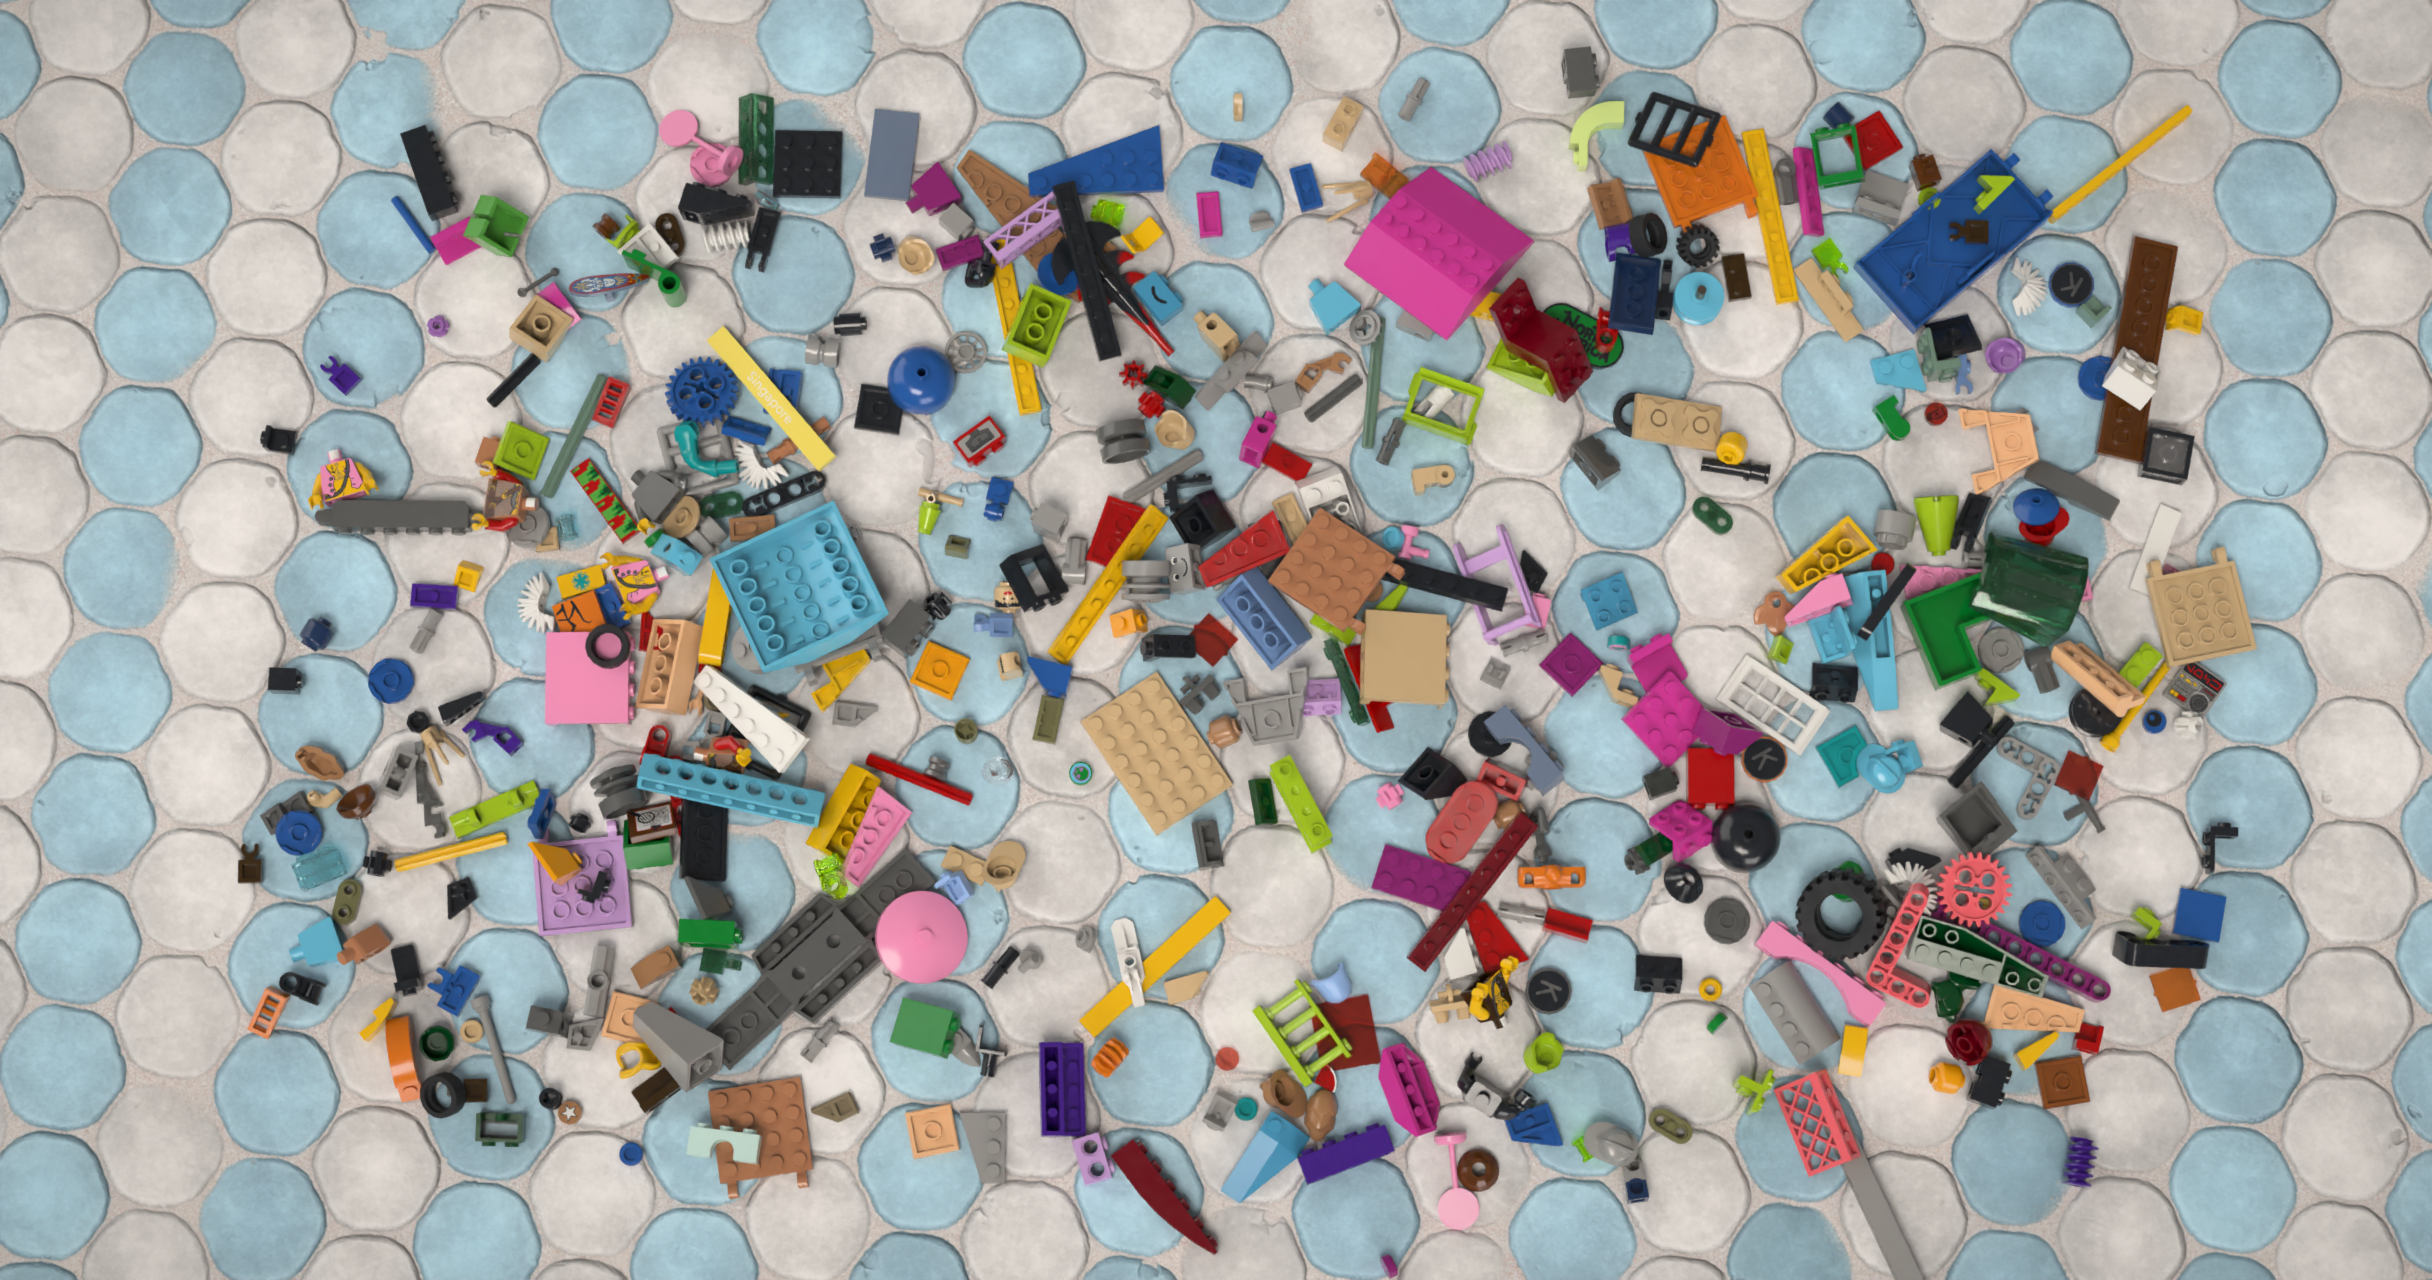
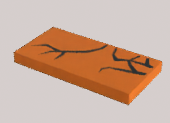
M595 590L552 606L560 632H591L595 627L607 624Z

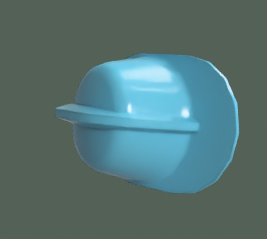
M1877 744L1867 745L1857 757V770L1879 792L1886 794L1896 792L1902 787L1906 777L1899 761L1892 754L1886 755L1885 751L1887 749Z

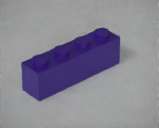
M1375 1123L1365 1127L1366 1132L1359 1135L1357 1131L1344 1135L1345 1140L1338 1143L1333 1139L1323 1143V1148L1317 1151L1310 1148L1300 1152L1301 1157H1298L1297 1160L1306 1184H1313L1394 1153L1395 1150L1386 1126H1379V1123Z

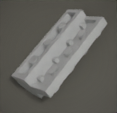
M1791 960L1749 986L1799 1065L1841 1039Z

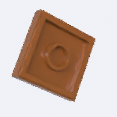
M2081 1056L2034 1064L2043 1110L2090 1102Z

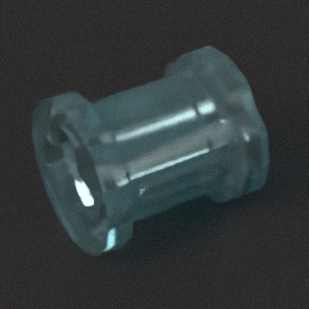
M574 514L561 515L555 518L560 532L559 540L562 542L579 538L578 533L575 531Z

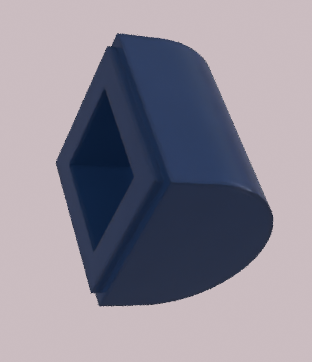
M1840 102L1832 106L1823 117V120L1832 129H1837V126L1840 124L1851 123L1855 119Z

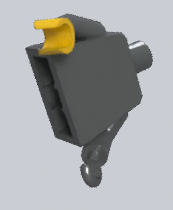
M664 469L658 472L651 470L647 475L641 470H637L632 475L631 480L638 486L632 493L639 520L638 530L648 535V528L654 529L656 527L652 522L662 524L688 492L686 490L688 486L687 478L681 476L677 471Z

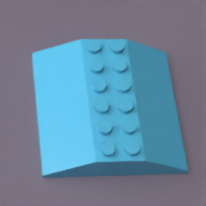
M834 500L709 558L763 673L808 663L851 643L889 614Z

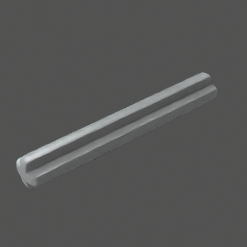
M1198 449L1194 450L1123 494L1124 500L1131 504L1164 485L1167 481H1170L1171 478L1177 477L1203 461V455Z

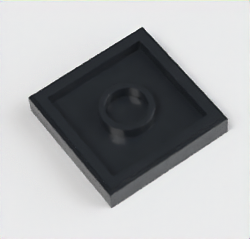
M1968 314L1924 325V329H1931L1938 360L1982 350V343Z
M861 384L854 429L899 436L903 410L893 402L888 388Z

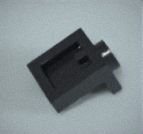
M266 425L265 431L261 433L260 443L263 444L262 447L268 452L294 455L298 433Z

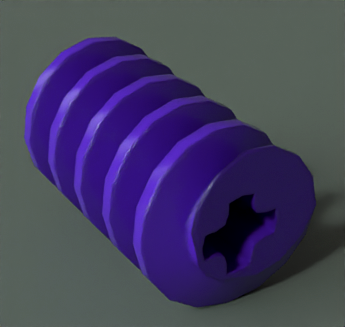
M2070 1137V1140L2075 1144L2068 1146V1149L2073 1154H2067L2066 1158L2072 1163L2064 1165L2070 1172L2063 1173L2062 1176L2068 1181L2061 1183L2081 1188L2091 1187L2092 1184L2085 1181L2086 1178H2093V1175L2087 1172V1170L2095 1168L2093 1164L2089 1163V1160L2097 1159L2095 1155L2091 1154V1151L2099 1150V1148L2093 1145L2094 1141Z

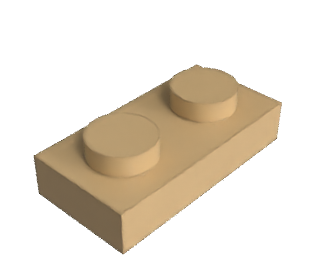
M950 845L941 867L948 871L951 870L953 873L962 870L967 880L983 886L985 882L981 872L986 862Z

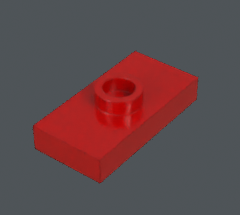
M1272 443L1262 460V464L1295 482L1306 478L1312 467L1310 462L1275 443Z

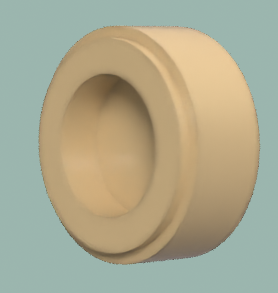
M476 1020L464 1022L460 1028L462 1039L471 1044L479 1042L484 1036L483 1025Z

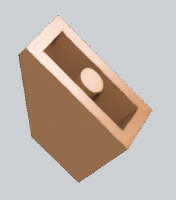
M668 945L645 957L633 966L631 971L640 989H643L682 969V966L673 948Z

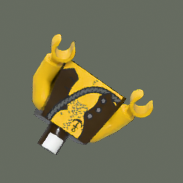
M1509 956L1507 959H1503L1500 963L1501 969L1482 973L1461 993L1462 998L1469 1007L1470 1014L1476 1017L1478 1022L1493 1021L1496 1029L1508 1025L1509 1022L1504 1012L1512 1006L1513 1002L1508 990V981L1511 971L1514 972L1518 967L1519 960L1517 958Z

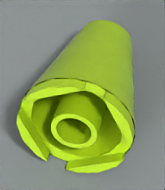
M1959 496L1914 497L1913 503L1927 552H1932V556L1946 555V551L1951 550L1950 545L1954 533Z

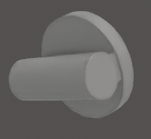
M1258 211L1249 218V225L1251 231L1256 232L1273 228L1274 221L1268 212Z
M1090 927L1082 928L1076 935V946L1090 953L1099 932Z
M1032 949L1023 950L1020 954L1022 964L1018 966V970L1021 973H1025L1029 969L1039 968L1042 964L1041 955Z

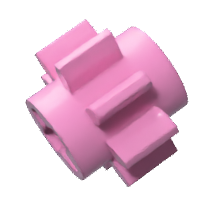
M1389 782L1377 790L1379 796L1376 797V801L1381 808L1387 806L1391 810L1403 802L1401 796L1404 795V791L1399 784L1393 786Z

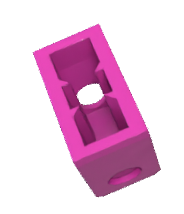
M1265 411L1262 418L1255 417L1242 442L1239 455L1240 461L1258 469L1260 468L1262 460L1275 436L1277 425L1274 423L1277 416L1274 413Z

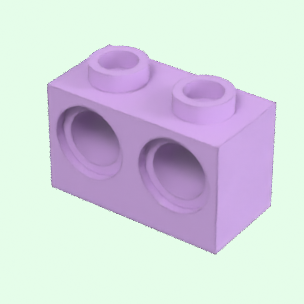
M1099 1132L1072 1140L1085 1186L1112 1179L1111 1173L1115 1172L1112 1159H1106L1104 1151L1108 1150L1105 1136L1100 1137ZM1089 1141L1095 1142L1098 1146L1097 1151L1093 1154H1088L1084 1150L1085 1144ZM1094 1164L1104 1166V1173L1101 1176L1092 1175L1091 1168Z

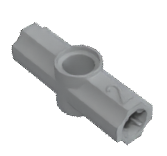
M594 946L590 974L587 978L588 987L583 1015L604 1018L608 989L611 985L610 975L614 948ZM597 976H603L605 980L603 986L599 988L594 987V979Z

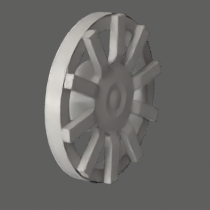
M963 331L954 334L948 340L945 346V356L949 361L951 358L958 357L959 359L952 364L953 369L959 373L967 374L975 372L983 366L987 357V348L979 335ZM966 336L965 343H961L959 337ZM969 336L976 339L972 344L969 343ZM956 340L959 346H952L951 343ZM980 342L982 348L974 349V346ZM949 348L957 351V353L949 355ZM983 351L982 358L975 355V353ZM972 359L979 360L980 363L975 365ZM961 361H963V369L957 367ZM967 362H970L973 368L966 369Z

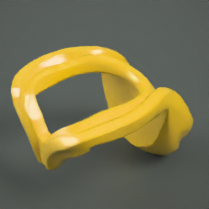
M628 1042L616 1050V1059L621 1067L619 1072L621 1079L632 1077L642 1069L657 1070L662 1064L646 1043ZM631 1050H635L640 1055V1061L635 1067L627 1070L621 1056Z

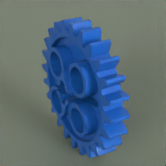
M699 356L696 363L690 358V365L688 366L682 362L683 369L675 368L674 370L677 375H670L669 378L672 383L666 384L669 390L665 392L668 399L666 402L668 407H671V413L676 414L675 416L678 421L681 419L683 421H694L697 425L698 422H701L703 428H705L707 421H710L711 425L714 426V419L716 418L722 422L721 415L729 416L728 408L735 409L732 401L739 399L737 394H735L739 392V388L736 385L738 381L736 377H733L732 369L728 370L729 368L726 363L721 365L719 359L713 363L711 357H708L706 362H703L702 357ZM696 376H702L700 380H693ZM722 384L720 388L713 389L715 385ZM691 395L689 399L683 400L684 396ZM711 403L708 408H702L704 404Z

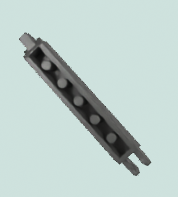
M336 500L332 504V509L318 510L314 517L319 525L332 527L340 535H351L352 532H360L362 535H374V532H383L384 535H397V532H406L407 535H420V532H429V535L438 536L443 535V532H452V535L462 536L465 535V532H472L471 526L473 523L480 524L478 520H472L471 518L477 513L483 515V511L471 509L465 501Z

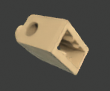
M1202 310L1194 316L1193 320L1198 324L1197 328L1200 337L1220 360L1225 363L1240 346L1237 334L1215 312L1208 316Z

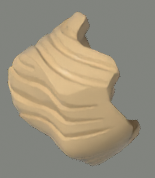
M908 236L898 245L899 263L906 271L913 275H918L932 267L935 256L929 245L922 238Z
M1174 410L1162 413L1161 419L1154 428L1160 443L1167 448L1185 450L1193 442L1195 436L1194 428L1180 413Z

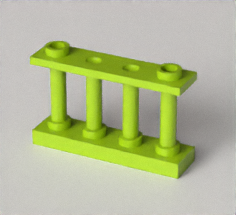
M1288 755L1269 765L1272 770L1269 774L1311 854L1332 844L1330 838L1333 835L1292 757Z
M1296 979L1294 981L1298 987L1296 990L1272 1007L1264 1009L1259 1005L1252 1012L1301 1083L1307 1088L1314 1083L1312 1077L1315 1076V1072L1342 1053H1344L1346 1058H1350L1353 1056L1350 1053L1353 1048L1346 1038L1341 1040L1310 995L1313 990L1305 980L1301 982L1300 979ZM1304 996L1311 1008L1284 1027L1279 1026L1277 1028L1272 1021L1275 1019L1274 1016ZM1317 1015L1324 1024V1027L1296 1047L1294 1045L1290 1047L1285 1040L1288 1038L1287 1035ZM1330 1034L1337 1043V1046L1309 1066L1307 1064L1303 1066L1299 1060L1302 1057L1301 1054Z

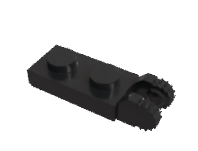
M759 207L747 248L748 254L745 268L751 269L754 255L758 253L762 254L758 265L759 272H765L768 256L771 255L782 215L781 212Z
M1973 493L1968 494L1954 528L1955 532L1951 540V549H1958L1961 536L1963 535L1967 536L1964 552H1971L1975 538L1977 539L1992 503L1991 497Z

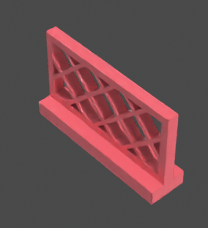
M1826 1069L1814 1072L1774 1089L1809 1177L1861 1157ZM1809 1080L1813 1087L1811 1096L1802 1092L1804 1082ZM1788 1089L1795 1093L1792 1103L1786 1101L1782 1091ZM1800 1096L1809 1100L1806 1110L1797 1106ZM1814 1103L1820 1105L1822 1109L1820 1118L1810 1113ZM1794 1111L1804 1115L1801 1125L1794 1122ZM1808 1118L1818 1122L1815 1132L1805 1128ZM1822 1125L1829 1127L1831 1132L1829 1139L1819 1135ZM1803 1133L1813 1137L1810 1147L1803 1144L1801 1139ZM1817 1140L1827 1144L1824 1154L1814 1150ZM1831 1147L1838 1149L1841 1156L1840 1160L1836 1161L1828 1157ZM1812 1154L1822 1159L1819 1168L1815 1170L1810 1161Z

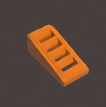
M273 986L265 988L247 1030L269 1039L287 1005L290 995ZM270 996L280 1000V1002L278 1003L270 999ZM266 1004L276 1008L275 1012L266 1008ZM261 1013H264L272 1017V1019L269 1020L260 1015ZM257 1021L265 1025H268V1028L265 1029L259 1025H256Z

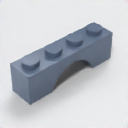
M1505 705L1484 721L1485 727L1500 745L1517 743L1529 750L1532 760L1527 776L1541 795L1544 796L1565 780L1562 773L1564 768L1557 760L1552 761L1549 758L1548 754L1550 752L1542 742L1538 744L1534 740L1536 735L1528 725L1524 727L1519 722L1521 717L1515 709L1509 710Z

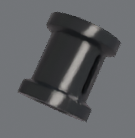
M546 1088L541 1091L539 1102L544 1108L556 1110L562 1104L563 1097L559 1091L553 1088ZM548 1094H551V1095H553V1096L556 1095V1096L553 1098V1100H554V1103H553V1104H551V1103H549V1102L546 1103V1101H548V1097H547Z

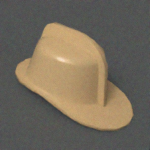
M1015 841L1001 842L990 852L981 873L983 879L995 887L997 892L1010 888L1017 882L1018 874L1026 857L1025 850L1021 844Z

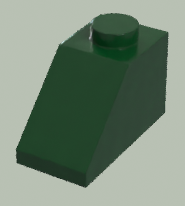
M1156 365L1148 374V378L1143 381V385L1148 389L1156 392L1170 404L1182 409L1191 401L1196 392L1183 377Z

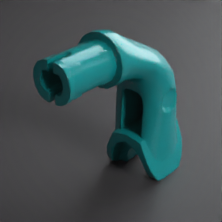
M683 421L676 426L674 431L675 441L678 442L681 456L690 468L712 477L739 472L738 459L726 461L702 459L698 446L699 428L694 421Z

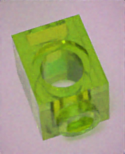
M1098 199L1097 206H1092L1090 218L1093 221L1110 224L1120 232L1125 214V205Z

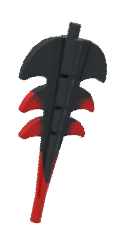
M1101 221L1086 222L1108 305L1115 303L1169 357L1175 350L1159 333L1130 291V287L1144 279L1145 275L1139 272H1127L1119 275L1117 272L1123 263L1133 260L1134 256L1120 250L1107 253L1103 251L1104 245L1109 240L1120 237L1121 233L1112 225ZM1061 224V225L1058 227V229H1059L1060 232L1064 235L1063 228H1062V224ZM1065 237L1055 246L1050 262L1052 274L1059 285H1062L1066 276L1074 271ZM1077 283L1078 299L1080 302H1082L1081 294Z

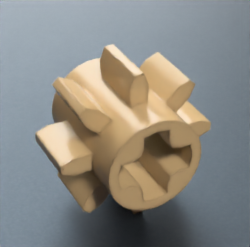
M703 977L701 981L698 979L693 981L689 994H691V998L696 1004L705 1006L707 1002L711 1004L715 1002L719 989L713 979Z

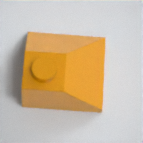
M536 842L527 844L552 880L559 886H562L583 871L580 866L583 862L575 851L571 854L569 850Z

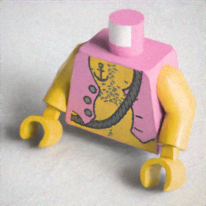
M336 449L327 453L330 464L320 467V473L316 476L312 496L308 498L311 510H313L315 505H319L320 509H324L323 501L330 507L336 500H353L370 495V489L375 488L378 491L379 487L369 469L360 462H354L352 458L343 460L341 450Z
M609 552L600 556V559H606L608 562L601 565L602 569L613 566L611 570L624 601L619 612L623 610L627 612L623 619L629 620L632 615L648 612L657 601L658 595L661 594L657 583L669 578L665 566L663 565L652 570L648 561L642 558L626 555L613 556Z

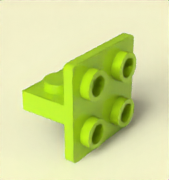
M1768 1069L1760 1083L1743 1075L1735 1079L1732 1087L1737 1089L1736 1093L1745 1098L1753 1097L1745 1114L1750 1116L1754 1112L1757 1113L1761 1110L1766 1099L1762 1097L1764 1091L1767 1092L1771 1089L1776 1078L1772 1076L1774 1070Z

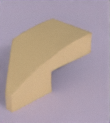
M1209 971L1164 982L1169 1005L1193 999L1194 996H1198L1205 978L1209 976Z

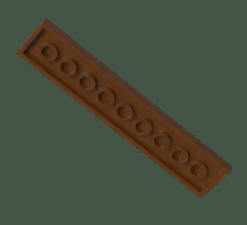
M2137 236L2132 238L2110 367L2123 347L2135 351L2146 362H2152L2158 366L2178 246ZM2106 389L2094 454L2139 464L2143 452L2152 397L2139 410Z

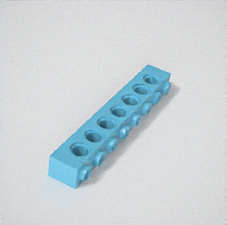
M644 753L637 780L638 789L818 828L825 799V793L819 792L816 789H805L793 784H782L770 779L755 778L748 774L741 775L725 769L709 768L702 764H691L680 759L664 758L657 754L650 755Z

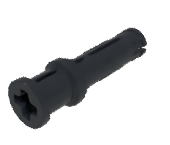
M1703 457L1700 471L1743 477L1745 481H1763L1764 484L1768 485L1771 464L1764 466L1752 464V461H1748L1746 464L1739 463L1733 465L1726 464L1719 459Z

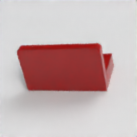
M1548 907L1542 931L1586 944L1593 920Z

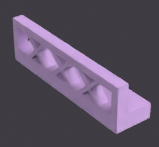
M1053 191L983 241L1001 269L1056 231L1061 225L1058 210L1047 209L1048 202L1054 199ZM1033 213H1042V219L1038 223H1029V217ZM1015 226L1024 227L1023 234L1020 236H1010L1011 229ZM997 239L1006 240L1005 246L999 251H996L991 245Z

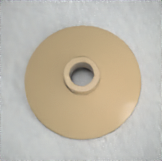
M690 496L682 498L663 522V529L668 536L682 539L695 529L700 518L698 502Z

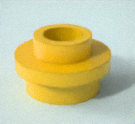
M1707 978L1700 983L1699 994L1706 1001H1715L1722 994V986L1718 980ZM1707 986H1712L1714 988L1713 994H1708L1706 992Z

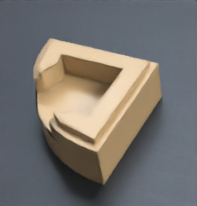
M1234 93L1233 116L1235 122L1243 121L1242 93Z
M557 526L552 527L548 537L536 546L537 553L560 550Z

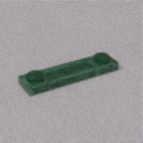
M1332 638L1325 640L1324 644L1326 647L1323 650L1327 659L1332 661L1351 708L1349 711L1351 720L1354 724L1357 723L1358 726L1370 724L1371 721L1364 704H1359L1360 694L1338 640Z

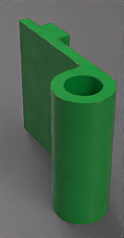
M633 249L632 253L625 250L622 251L621 254L628 268L641 274L649 275L650 278L658 281V287L669 306L680 307L686 302L687 294L678 275L645 260L644 258L647 255L639 250Z

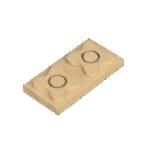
M1637 393L1634 399L1631 439L1716 453L1720 440L1722 407Z

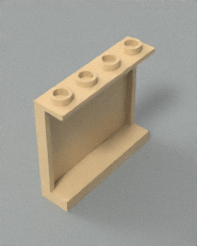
M1365 609L1361 615V622L1366 625V630L1361 635L1359 704L1381 701L1437 705V709H1441L1449 699V689H1445L1446 680L1449 679V667H1446V658H1449L1450 646L1446 644V636H1449L1450 623L1447 622V615Z

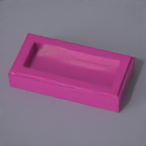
M1219 191L1196 193L1200 239L1222 237Z

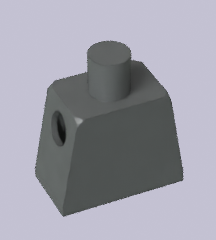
M531 1005L525 1030L568 1039L569 1025H572L574 1016L562 1011Z

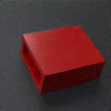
M1688 748L1686 750L1687 805L1692 806V809L1705 810L1706 806H1715V810H1725L1735 804L1734 754L1727 753L1726 756L1714 752V748Z

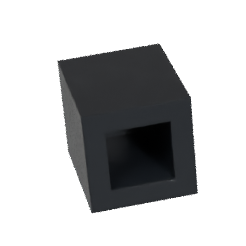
M269 667L268 691L272 694L300 695V688L303 689L304 675H301V671L297 668Z

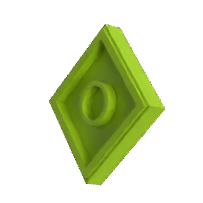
M507 421L492 464L529 480H535L550 438L512 421Z

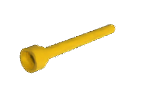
M2166 661L2163 662L2141 692L2146 696L2143 704L2130 708L2114 731L2103 736L2100 744L2106 750L2112 753L2116 752L2120 746L2121 735L2171 669L2167 668Z

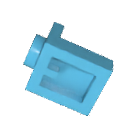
M1904 739L1891 743L1892 747L1885 751L1886 755L1897 753L1898 761L1904 774L1923 767L1914 740L1906 743Z

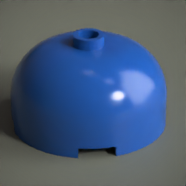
M928 346L910 347L899 353L889 367L887 375L889 395L898 407L909 414L930 415L943 409L953 396L955 388L953 366L949 359L935 348Z

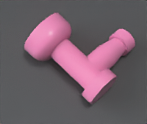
M1402 525L1401 529L1404 532L1405 541L1401 552L1398 553V558L1411 560L1412 556L1427 559L1429 550L1412 546V540L1418 536L1419 528Z

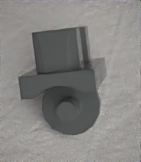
M1197 674L1191 680L1187 676L1182 678L1185 685L1180 688V691L1183 694L1189 690L1191 691L1179 701L1180 706L1184 710L1187 708L1195 716L1204 708V705L1197 699L1200 695L1204 693L1210 701H1213L1220 695V691L1215 685V679L1211 674L1197 686L1195 684L1201 680Z

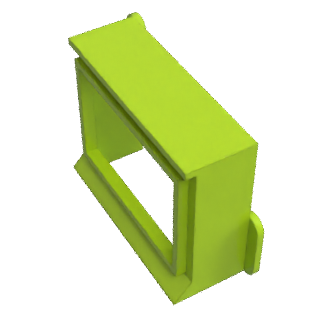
M1420 367L1419 372L1414 374L1408 390L1410 398L1402 421L1407 425L1465 445H1470L1477 428L1474 420L1485 389ZM1422 380L1476 398L1465 430L1411 412Z

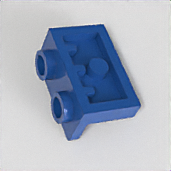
M1221 142L1213 160L1211 176L1252 189L1263 161V155Z

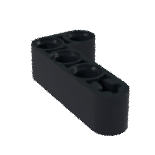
M2117 931L2115 933L2112 955L2122 963L2135 967L2205 969L2210 945L2196 940L2143 939L2130 932Z

